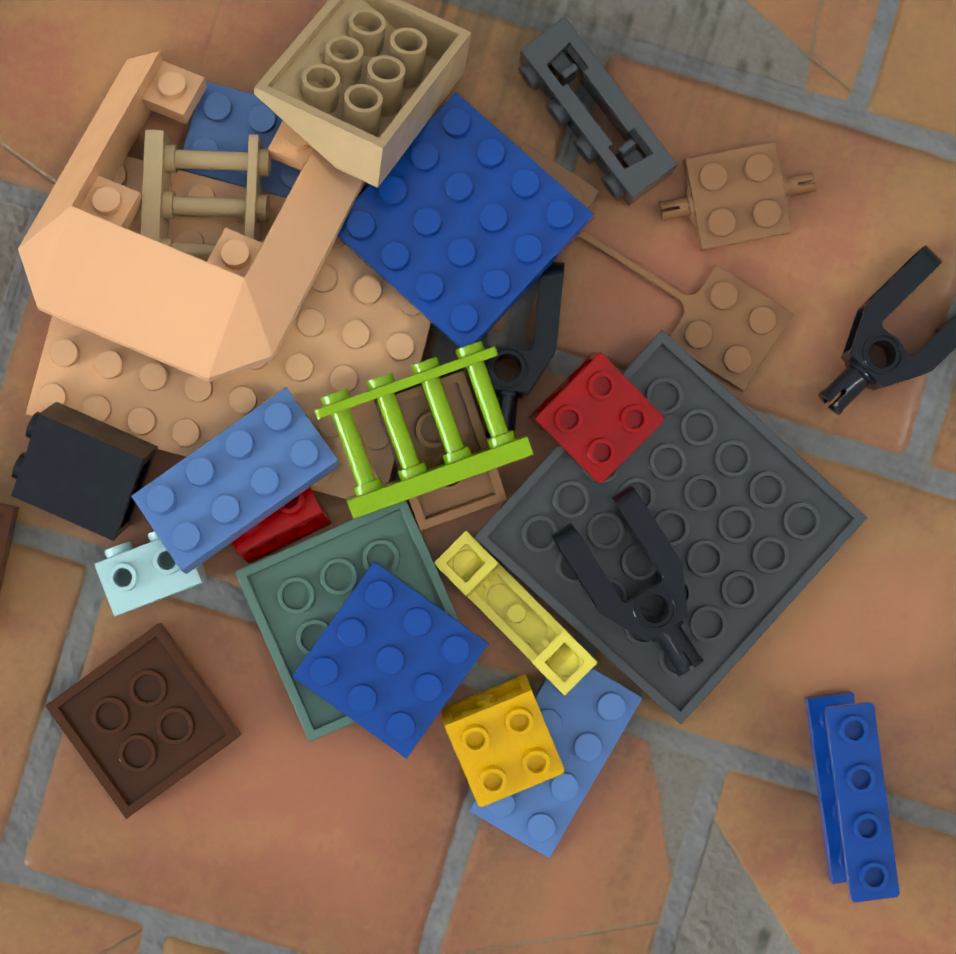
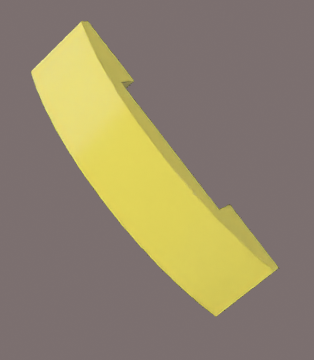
M467 531L434 562L448 579L523 652L564 696L598 663Z

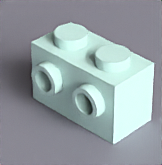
M155 531L147 534L150 540L149 543L134 549L131 541L117 545L104 551L106 560L94 564L114 616L128 613L208 582L209 580L203 565L200 564L188 574L183 573Z

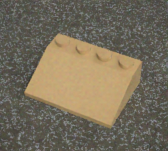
M328 0L254 87V95L335 168L378 188L463 76L471 32L402 0Z

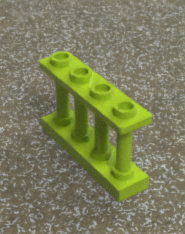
M482 341L455 350L458 359L440 365L438 358L434 357L411 365L413 375L395 381L393 373H389L366 381L368 391L350 397L347 388L321 397L324 407L314 410L316 417L321 419L332 415L357 484L353 487L355 495L347 498L353 519L534 455L528 437L525 435L515 437L513 430L508 431L484 363V360L498 356L495 346L484 349ZM466 367L490 434V438L487 439L489 447L471 453L469 446L464 447L439 378V376ZM419 383L423 386L446 454L442 455L445 463L429 469L426 468L424 462L419 463L394 393ZM377 399L401 466V470L397 471L400 479L382 485L380 478H374L350 411L351 407Z

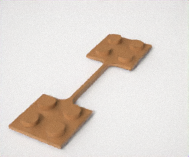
M522 142L519 148L585 207L590 208L600 192L599 189L525 142ZM585 229L576 237L585 240L679 300L683 305L684 313L670 338L696 362L742 391L745 390L793 316L792 312L718 265H715L697 293L686 295L588 234Z

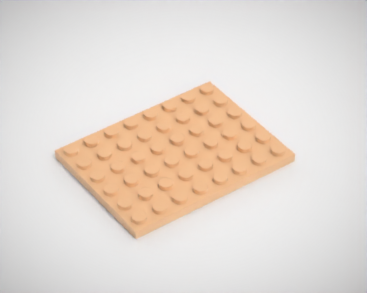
M126 156L113 181L140 192L142 196L144 160ZM178 170L177 173H171L170 191H175L176 196L246 199V187ZM262 192V195L269 196L268 223H261L260 241L265 240L286 198ZM141 207L128 228L139 234L141 229ZM176 215L174 220L169 219L168 238H173L174 243L217 244L225 227L244 235L245 217ZM337 237L273 360L208 382L52 316L26 414L33 416L37 411L41 413L53 403L59 402L158 446L157 449L187 457L287 387L341 463L338 468L312 485V490L347 499L355 495L353 487L357 484L333 417L329 415L317 419L314 410L324 407L321 397L347 388L350 397L368 391L366 381L393 373L394 379L397 381L413 375L410 366L422 362L432 323ZM374 400L351 407L350 411L374 478H380L382 485L390 483L395 459Z

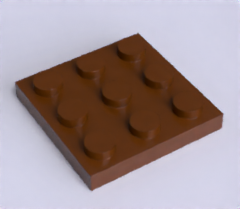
M162 623L152 627L45 705L126 819L242 735Z

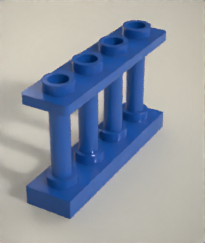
M850 691L804 697L829 881L832 884L847 882L849 898L853 902L898 897L900 891L874 705L870 702L855 703L854 693Z

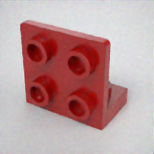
M592 352L528 417L540 430L546 431L598 483H603L664 421V416L601 352Z
M309 487L234 540L232 544L237 554L250 564L332 523L324 506L316 498L312 488Z

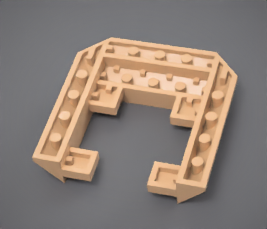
M160 51L126 60L20 244L18 251L36 305L40 311L211 382L275 358L365 182L335 168L287 123L282 121L268 147L269 157L301 172L263 243L225 227L206 262L129 230V226L142 205V196L140 192L114 182L115 175L152 111L187 124L207 88L205 77L163 61Z

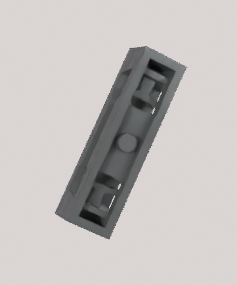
M566 17L562 18L520 50L519 62L522 66L518 70L522 78L533 91L538 88L541 89L550 101L546 104L548 112L560 127L567 124L577 137L573 141L577 151L588 164L593 161L596 162L605 174L601 181L615 200L623 198L627 205L630 206L673 173L677 166L676 162ZM566 55L570 57V59L573 61V64L569 61ZM552 69H553L554 72L558 75L559 81L556 79V77H555V76L553 75V73L551 72ZM578 69L583 75L581 84L621 137L627 141L618 148L619 153L616 154V157L611 151L612 142L568 85L569 82L577 77L576 71ZM636 146L638 147V149L641 151V153L644 155L645 158H643V157L641 156V154L637 151ZM619 161H623L627 168L624 169Z

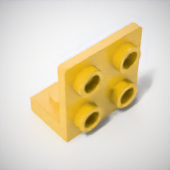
M526 674L442 708L441 713L444 727L478 806L484 807L564 773L563 764Z

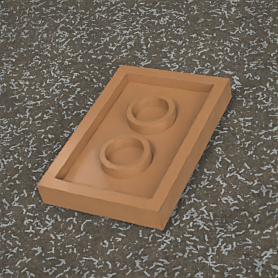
M461 368L439 376L464 447L469 446L471 453L488 448L487 438L464 370ZM419 383L394 392L419 463L424 462L427 469L445 463L442 455L446 454L422 384ZM374 399L377 411L379 413L398 470H401V466L397 458L394 446L392 444L389 432L387 430L384 418L382 416L379 404L377 402V399ZM495 468L411 498L409 501L418 527L422 531L506 501L507 497L498 470Z

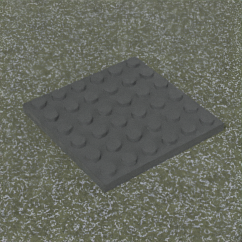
M661 330L622 374L664 416L663 423L603 483L596 482L557 444L474 538L677 722L682 724L861 526L867 517ZM630 485L637 491L683 563L688 617L683 619L684 623L681 627L704 661L694 668L690 665L683 652H681L682 658L691 670L681 676H677L676 670L657 641L652 642L650 640L647 642L598 612L551 536L572 523L622 601L628 600L639 589L655 583L658 579V574L656 573L657 568L639 540L633 537L628 521L616 503L611 499V497ZM658 595L646 597L641 604L642 616L647 621L659 619L665 610L663 599Z

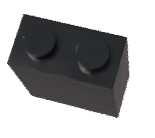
M59 402L53 403L41 413L37 411L32 416L26 429L25 436L30 438L26 453L23 452L19 456L12 471V478L17 480L11 496L114 541L130 524L137 505L131 496L143 488L158 446Z

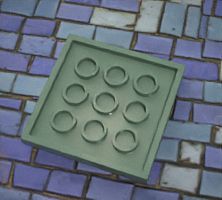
M407 500L355 518L235 571L309 742L350 725L355 721L292 677V675L374 561L460 622ZM478 661L475 662L470 671L480 667Z

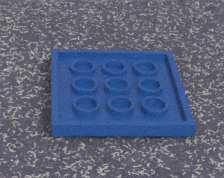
M455 92L426 123L380 186L377 188L369 185L355 200L337 237L454 344L462 348L483 339L592 221L594 214Z

